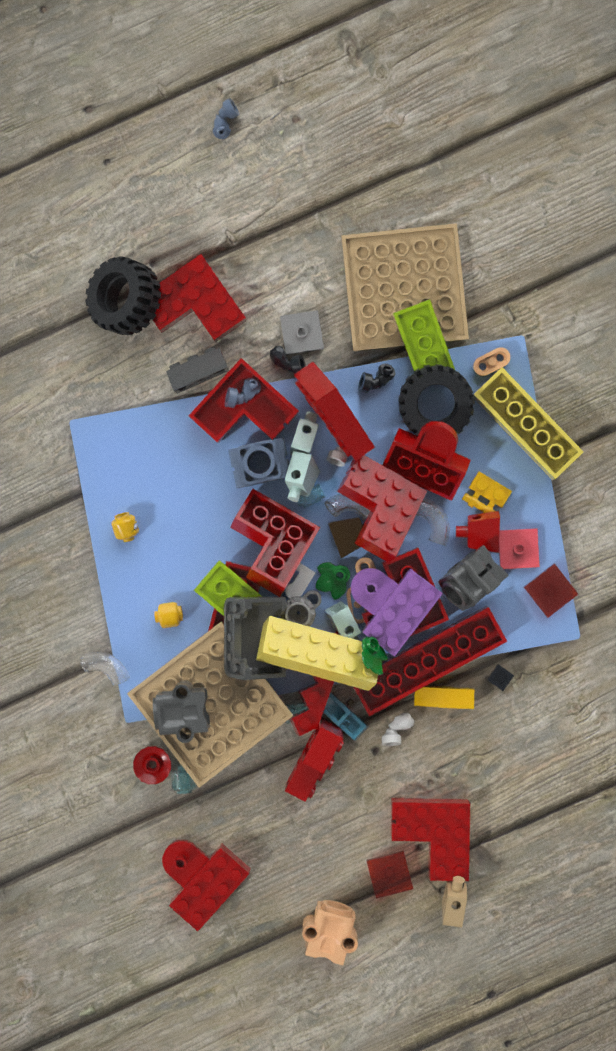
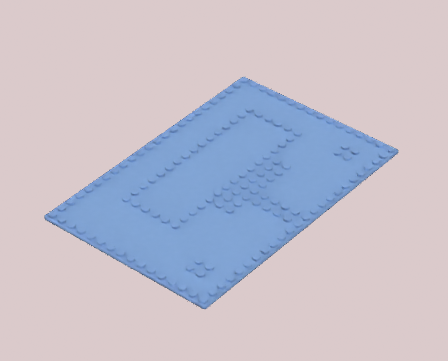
M520 335L448 349L455 370L467 380L472 388V394L497 372L495 371L487 376H478L473 370L474 361L496 348L507 349L511 358L510 362L503 368L537 403L524 336ZM497 355V360L503 361V356ZM409 357L323 372L338 389L375 446L365 456L382 465L399 428L414 434L404 423L399 411L398 402L402 385L405 384L406 378L414 373ZM481 363L479 368L485 370L486 365ZM389 364L394 368L395 376L385 386H382L380 389L370 390L368 393L358 390L359 380L363 372L372 374L375 379L380 365ZM296 378L269 383L299 410V414L289 425L283 424L285 429L276 438H284L287 451L285 458L289 460V464L292 457L290 449L299 420L305 419L307 411L316 413L296 386ZM443 385L426 387L418 398L420 413L432 421H439L449 416L455 404L452 392ZM208 394L73 419L69 422L124 718L127 723L147 720L127 693L208 632L214 607L194 591L195 587L219 560L224 564L226 561H231L252 567L263 546L230 528L235 516L252 489L259 491L320 527L300 562L316 572L302 596L310 590H316L321 595V604L315 609V620L310 627L330 633L335 631L324 610L340 601L348 606L346 594L347 590L351 587L353 577L357 574L355 564L360 558H370L374 562L376 569L386 575L381 563L385 560L362 547L343 558L339 555L328 523L359 517L361 523L364 524L370 510L337 492L354 458L352 456L347 457L343 467L335 466L327 461L329 451L334 450L339 445L319 416L316 419V424L319 426L310 455H312L320 473L310 495H301L298 502H293L287 498L290 490L285 483V478L236 488L233 475L235 469L231 466L228 450L271 439L244 415L220 443H217L188 416ZM476 400L475 404H473V416L469 419L470 423L468 426H464L460 434L457 433L458 445L455 453L471 459L466 475L452 501L426 490L427 493L397 556L418 547L435 588L443 593L438 581L467 554L476 550L468 548L467 538L456 537V526H467L469 515L483 513L474 506L471 508L467 505V502L462 500L465 493L470 496L474 494V491L468 487L477 472L480 471L512 491L502 508L496 504L493 507V510L499 511L500 530L538 529L540 567L504 569L509 576L494 591L484 596L475 606L464 611L452 604L443 593L440 599L449 620L410 636L398 653L485 606L490 608L507 642L480 657L580 638L552 481ZM263 452L254 454L249 461L251 471L256 474L266 472L271 465L269 455ZM481 495L479 496L478 500L485 505L489 503V500ZM129 512L130 515L135 516L139 533L134 536V540L123 542V540L116 539L111 525L115 515ZM490 552L494 562L500 566L499 553ZM324 562H330L335 566L344 565L350 570L351 576L346 583L347 590L339 599L334 600L330 591L322 592L315 588L316 581L321 576L317 567ZM366 563L361 565L362 570L369 567ZM297 570L293 574L288 585L290 583H293V581L297 577L299 573ZM338 572V573H337V576H338L339 578H343V577H344L343 573H341V572ZM260 586L259 594L262 597H279ZM284 590L281 597H286L287 601L289 600V598L286 596V592ZM351 593L353 615L356 619L360 620L363 618L361 613L365 612L364 607H354L355 599ZM316 594L308 595L307 599L310 600L312 604H316L318 602V596ZM176 602L178 606L182 607L183 621H180V625L177 627L162 628L160 623L155 622L154 611H158L159 604ZM365 622L361 624L357 623L361 631V633L357 635L360 641L368 637L362 632V630L366 626ZM384 649L388 659L393 656ZM286 669V677L266 679L278 695L297 692L315 683L312 675Z

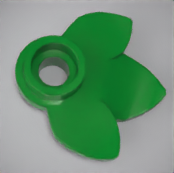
M330 562L320 564L317 569L321 576L316 581L315 588L322 592L330 591L334 600L339 599L347 590L346 583L351 576L350 570L344 565L335 566ZM338 572L343 573L344 577H343V578H339V577L337 576V573H338Z
M366 637L362 640L363 663L367 669L370 668L375 674L382 675V661L387 660L388 657L376 638Z

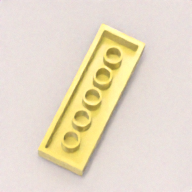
M503 367L473 394L476 402L551 480L556 479L583 453L580 447Z
M269 616L263 623L256 660L367 691L377 684L378 674H375L370 668L367 669L363 663L362 641Z

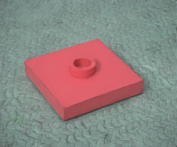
M537 528L500 530V567L503 569L540 567Z

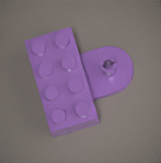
M366 568L359 571L351 582V593L355 601L374 615L362 632L368 637L376 638L379 645L394 657L443 594L412 569L407 571L398 584L375 568Z

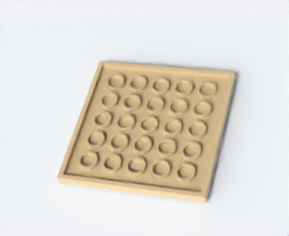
M457 223L341 235L353 352L405 347L393 313L429 299L445 342L469 340Z
M222 621L127 693L198 787H201L293 716L292 712L266 679L241 680L226 675L224 670V624ZM182 680L191 682L193 688L207 687L208 695L205 706L210 717L209 731L195 733L193 739L188 743L180 742L176 734L159 735V730L155 729L153 718V698L156 697L158 692L173 691L177 683ZM180 687L178 689L182 695L188 694L185 688ZM182 728L185 734H191L190 729Z

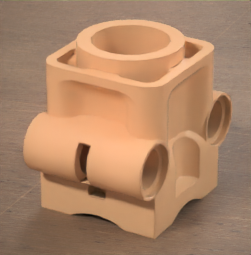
M318 901L314 915H308L303 920L302 936L306 941L305 955L314 958L325 957L335 964L344 965L346 954L354 952L358 947L357 932L353 927L356 919L355 911L348 905L337 901Z

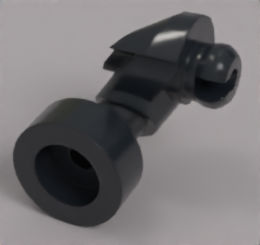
M277 345L270 350L271 360L275 366L281 367L284 371L287 369L289 372L296 374L306 367L302 355L293 356L291 361H289L282 346Z
M389 364L380 365L375 379L372 374L363 372L359 380L358 390L368 393L370 390L380 389L382 386H385L394 378V368Z

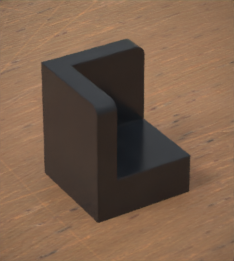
M497 664L491 674L485 678L504 691L514 675Z

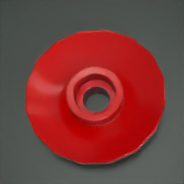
M148 746L136 754L133 761V770L141 782L158 784L169 776L171 760L163 749L157 746ZM150 761H155L156 767H151Z

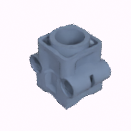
M284 438L260 441L228 450L231 466L235 469L233 475L236 488L253 486L286 477L289 460L285 458L287 451ZM258 452L266 453L271 459L269 469L262 474L253 473L249 467L250 458Z

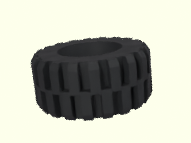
M123 256L110 258L108 262H103L99 269H95L93 272L94 276L88 281L89 287L86 288L85 293L87 295V299H85L86 306L89 307L87 311L92 321L100 328L120 335L128 336L141 332L142 328H146L150 324L149 321L155 318V312L160 306L158 302L161 299V292H159L161 287L155 272L150 267ZM129 283L127 301L118 310V295L123 286Z
M440 364L435 366L427 365L420 370L419 368L415 370L411 376L409 375L406 378L398 398L399 411L408 429L418 436L425 424L433 422L420 413L418 398L426 387L443 385L452 392L455 404L450 415L439 421L450 425L456 433L460 434L464 426H468L470 423L469 419L474 413L473 404H475V399L472 394V388L467 380L453 368Z

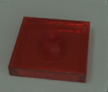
M555 563L523 587L547 618L578 595L577 591Z
M404 850L366 860L376 899L413 889Z

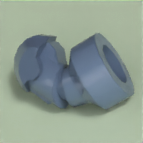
M231 98L223 102L222 108L218 111L219 115L216 114L214 119L213 134L218 139L227 138L231 132L226 118L234 119L240 115Z
M254 378L246 379L241 394L237 389L229 387L225 397V407L234 408L236 405L250 401L261 390L259 381Z

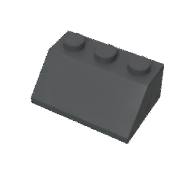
M214 346L205 350V354L199 357L197 354L188 357L187 362L183 364L177 362L170 365V369L166 372L173 391L178 394L230 371L221 349H216Z

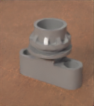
M310 590L302 597L290 598L286 601V612L280 619L310 627L315 620V609L321 604L320 593L316 590ZM316 594L318 596V602L316 604H312V602L307 599L308 595Z

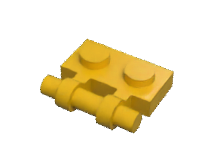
M478 471L468 487L474 491V494L470 496L465 493L462 500L467 502V505L471 508L474 506L483 513L494 512V505L496 504L502 508L512 491ZM480 495L489 500L487 505L478 500Z

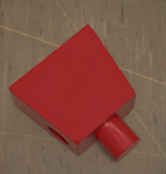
M499 511L469 515L467 526H456V537L467 538L468 548L478 549L484 545L489 552L499 553Z

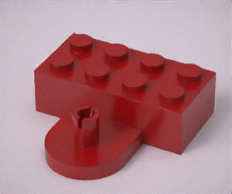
M433 421L425 424L418 436L399 428L382 465L419 487L452 501L466 475L471 459L455 453L458 445L456 431L444 422Z
M176 840L167 846L162 857V864L166 873L182 886L180 891L172 898L169 907L196 931H199L250 874L251 868L223 843L208 857L194 843L188 840Z

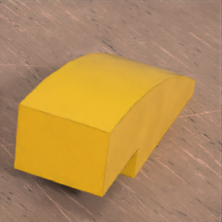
M424 686L414 692V706L474 709L475 690L474 688Z

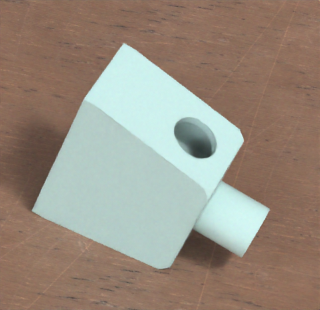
M307 411L305 419L299 420L291 445L290 455L293 454V451L305 454L311 453L319 426L316 424L318 416L316 413Z
M293 451L285 477V483L290 490L287 498L293 502H298L301 495L309 496L320 471L312 455Z
M340 601L324 610L339 635L359 640L357 635L361 631L346 604Z

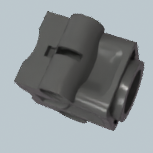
M483 545L467 554L461 561L450 568L438 583L442 587L447 599L464 611L475 606L484 596L494 591L509 575L494 562L490 552Z
M182 680L177 683L173 691L158 692L156 697L153 698V718L155 729L159 730V735L176 734L180 742L188 743L193 739L195 733L208 732L210 717L205 706L208 698L207 687L193 688L191 682ZM183 687L187 690L188 694L182 695L178 689ZM182 728L190 729L191 734H185Z

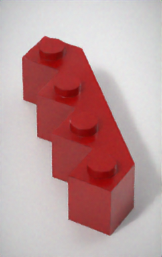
M338 631L332 632L334 634L339 635ZM313 676L315 683L298 691L306 707L305 710L294 714L290 718L298 736L318 728L334 681Z

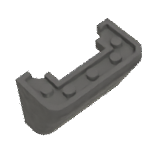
M229 597L225 600L224 670L228 677L241 680L286 677L287 668L256 660L263 623L269 616L280 617L284 615L287 609L286 597Z

